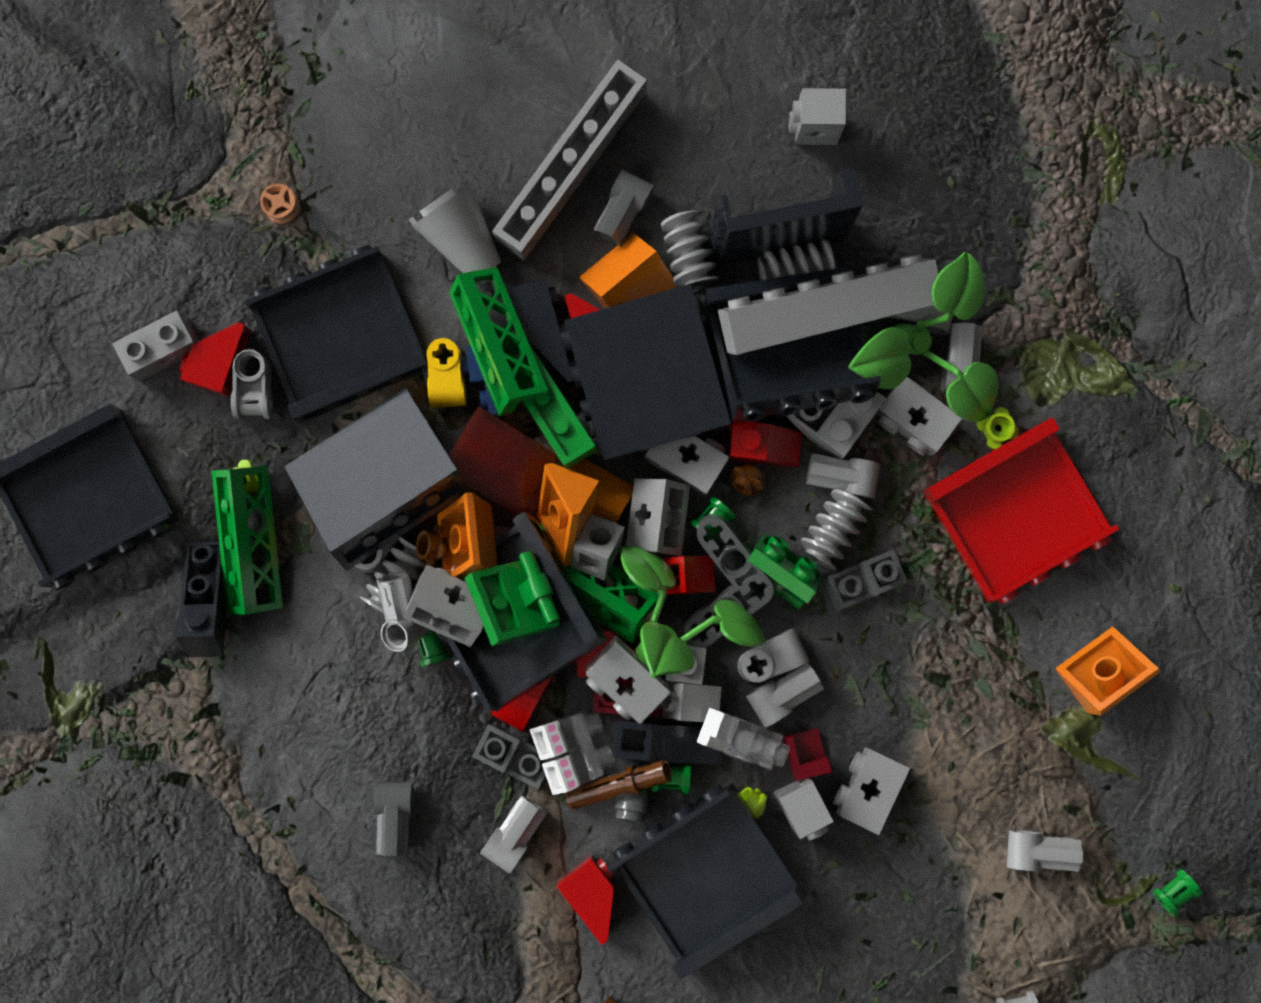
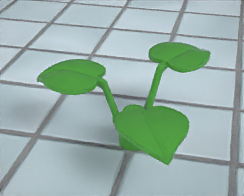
M963 252L956 260L940 271L932 286L933 304L937 310L945 314L928 320L919 319L916 325L901 322L894 328H887L879 332L860 349L848 367L863 378L880 376L881 382L878 388L893 389L899 386L910 372L911 360L908 355L924 356L958 377L948 386L946 391L947 402L951 410L962 419L979 422L986 419L991 413L997 398L999 381L995 370L986 363L974 362L963 373L959 368L928 350L932 339L929 331L926 329L928 326L950 321L953 315L961 320H968L977 313L983 303L985 280L982 270L971 254Z
M637 546L619 547L618 551L621 554V562L629 578L636 585L647 591L658 592V600L651 620L642 626L640 630L641 643L635 649L636 656L644 665L648 666L652 678L690 671L695 664V659L686 642L713 624H719L723 635L739 645L755 647L761 646L766 642L764 634L755 618L743 606L730 600L718 601L714 606L717 616L710 617L678 638L674 630L669 626L657 623L667 596L666 589H672L676 585L672 570L661 557L653 552L645 551Z

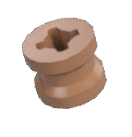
M280 183L272 184L262 192L260 198L261 207L270 220L276 224L286 225L297 219L301 210L300 201L287 185Z

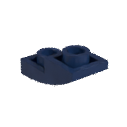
M466 346L467 356L461 357L462 373L464 378H470L473 387H486V390L479 391L482 412L489 411L491 420L506 418L505 415L499 417L471 346Z

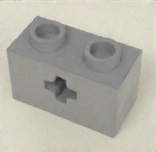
M802 88L798 101L793 100L792 111L789 112V133H795V145H837L846 125V89Z
M176 310L112 344L127 374L138 381H142L181 361L183 355L186 352L189 353L191 346L199 342L188 318Z
M908 377L889 392L886 400L875 413L880 418L878 420L880 426L892 434L899 432L908 439L906 444L922 456L925 453L930 456L935 454L962 419ZM917 411L921 414L919 417L921 423L913 426L910 423L911 415Z
M696 436L650 448L645 455V460L681 483L690 485L691 489L705 497L729 457L724 454L726 448L710 438H707L704 442ZM691 447L695 450L694 457L698 460L697 462L690 460L687 464L681 461L683 455L679 450L687 451Z
M634 478L626 546L641 547L645 551L653 552L656 555L681 556L690 485L667 479Z
M426 565L417 581L403 618L471 647L480 634L483 623L467 583L451 576L444 569Z
M616 635L586 666V675L589 677L586 680L588 685L600 696L604 693L608 694L615 701L613 707L628 721L633 717L641 724L671 693L669 684L661 676L652 678L648 666L644 665L638 659L636 653ZM621 676L626 680L631 676L632 687L630 688L624 684L620 688L618 678Z
M865 747L863 753L857 752L850 764L849 772L853 774L848 785L842 784L833 802L837 806L835 813L879 835L910 768ZM872 779H874L872 786L877 789L874 795L867 794L864 799L865 792L861 790V786L863 783L870 784Z
M809 778L794 781L773 792L793 832L800 839L806 836L809 841L818 838L828 831L827 825L834 822L813 781Z

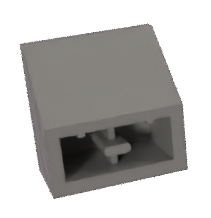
M876 392L875 397L864 403L854 404L849 401L838 403L825 410H818L816 407L803 409L794 415L786 417L810 441L834 458L842 459L886 398Z

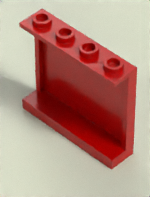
M1053 417L923 490L925 497L987 602L996 600L1000 604L1008 602L1020 594L1017 590L1020 586L1027 582L1031 586L1041 583L1050 577L1048 570L1059 564L1062 569L1074 564L1081 559L1079 552L1088 547L1095 551L1112 541L1110 535L1119 530L1117 525H1109L1055 434L1060 428Z

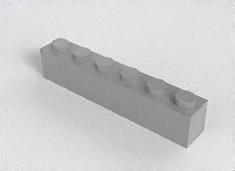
M617 59L492 231L495 242L522 261L527 258L645 96L647 79Z
M916 254L900 258L901 265L888 268V263L884 262L867 266V273L854 276L853 271L832 275L833 282L821 285L819 279L801 282L797 284L798 290L785 293L784 288H778L763 292L764 299L750 302L749 296L729 300L728 308L718 310L727 353L738 355L934 305L931 295L932 286L938 276L936 259H922V254Z

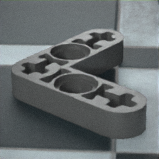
M709 514L700 520L697 527V538L732 585L686 619L683 628L684 635L693 629V624L697 623V625H700L709 619L708 612L711 611L712 616H717L714 606L720 600L736 602L752 615L772 599L774 593L773 582L770 576L748 561L751 551L730 524L717 514ZM708 524L712 527H717L718 525L722 527L720 537L725 544L730 538L734 541L725 545L719 554L715 550L720 548V544L715 537L711 536L708 539L705 537L707 533L706 525ZM732 551H739L745 556L746 562L739 569H731L725 563L726 555ZM755 581L757 584L764 582V594L761 596L757 592L747 597V603L750 605L745 607L742 598L735 592L740 590L743 597L751 590L750 582ZM713 624L706 628L705 637L697 634L688 640L687 643L692 647L704 648L723 636L720 627L716 628V625Z

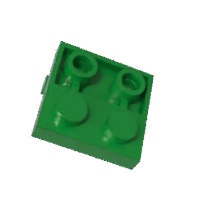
M764 533L755 545L748 561L770 576L773 582V596L775 598L779 595L799 609L804 601L808 604L814 596L823 574L818 571L819 566L806 556L799 558L789 550V544L776 535L770 537ZM745 559V561L742 563V565L740 566V568L743 567V565H744L745 562H746V559ZM762 582L761 584H758V585H759L761 588H763L764 585H765V583Z
M532 550L520 554L519 561L474 571L465 577L492 647L551 631L560 625L559 620L561 618L552 599L554 595L553 589L546 573L541 572Z

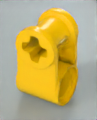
M448 338L434 340L427 349V387L431 409L467 406L466 380L461 366L462 353L458 346ZM442 348H447L453 354V357H449L447 364L443 365L436 356L442 354Z

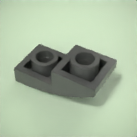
M894 549L822 578L836 611L908 582Z
M488 724L472 755L473 758L502 773H507L538 790H541L547 778L542 764L557 758L552 757L540 760L534 745L491 724Z

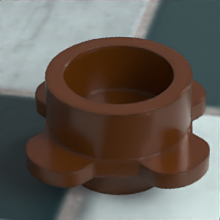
M741 463L739 467L733 469L734 474L730 473L728 476L733 487L744 495L758 496L759 490L764 488L763 481L765 477L763 473L750 464Z
M435 525L433 531H421L416 542L417 556L419 559L426 560V565L431 567L435 566L439 558H444L448 549V541L445 536H442L443 527L441 525Z

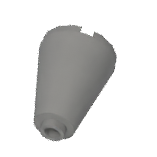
M467 180L461 183L465 189L462 192L458 193L453 188L419 211L423 216L421 220L418 221L414 216L408 220L414 229L462 273L493 268L501 263L473 189Z

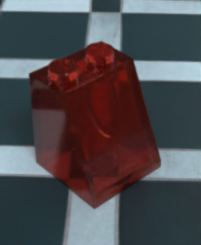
M479 406L449 454L452 462L472 491L516 517L523 512L529 515L533 513L540 499V496L536 493L542 485L544 465L548 463L555 464L557 460L556 454Z

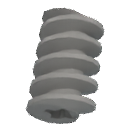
M691 210L676 213L661 223L662 230L669 232L664 237V242L672 246L667 250V255L670 259H675L670 264L671 271L679 273L673 278L674 285L681 287L691 284L692 287L703 284L711 285L719 281V277L708 276L707 274L708 271L716 267V264L704 261V258L713 254L712 249L701 248V245L709 241L710 237L709 235H698V231L706 227L707 224L704 221H695V217L704 211Z
M827 240L820 241L818 250L810 242L806 244L804 253L798 245L792 247L791 256H789L786 249L780 248L777 253V259H775L771 251L764 253L763 262L758 257L761 280L835 268L832 249Z
M833 489L830 493L836 503L826 501L823 504L824 509L829 515L818 513L815 517L821 527L811 525L808 528V532L813 539L803 537L800 541L806 550L803 552L808 557L834 572L837 568L830 559L832 557L844 558V555L838 549L839 545L851 547L852 545L846 534L858 535L860 533L854 526V521L867 522L861 510L873 511L872 508L854 495L839 489Z
M398 537V540L404 546L403 550L391 548L390 552L395 557V562L383 560L382 564L387 569V574L375 572L374 576L378 580L383 576L407 572L412 591H414L415 585L412 581L419 580L422 574L420 569L426 567V560L419 559L416 546L402 537ZM367 584L366 588L372 597H359L384 614L378 586Z

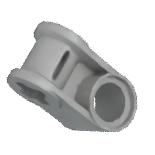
M243 350L236 355L233 361L231 411L234 419H241L242 415H263L264 419H271L273 415L272 365L267 357L255 350ZM256 358L260 362V370L256 375L249 377L245 371L246 364L251 359ZM247 402H258L257 404H246Z
M795 628L768 639L763 645L743 653L738 659L737 670L739 675L748 682H762L778 674H783L800 667L810 660ZM751 657L754 660H762L763 666L759 668L760 675H757L756 672H748L747 667L751 665Z

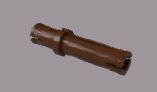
M666 759L643 767L633 765L627 767L625 772L579 785V787L569 792H565L566 802L569 808L574 811L630 793L636 796L644 793V790L647 788L672 782L673 773Z

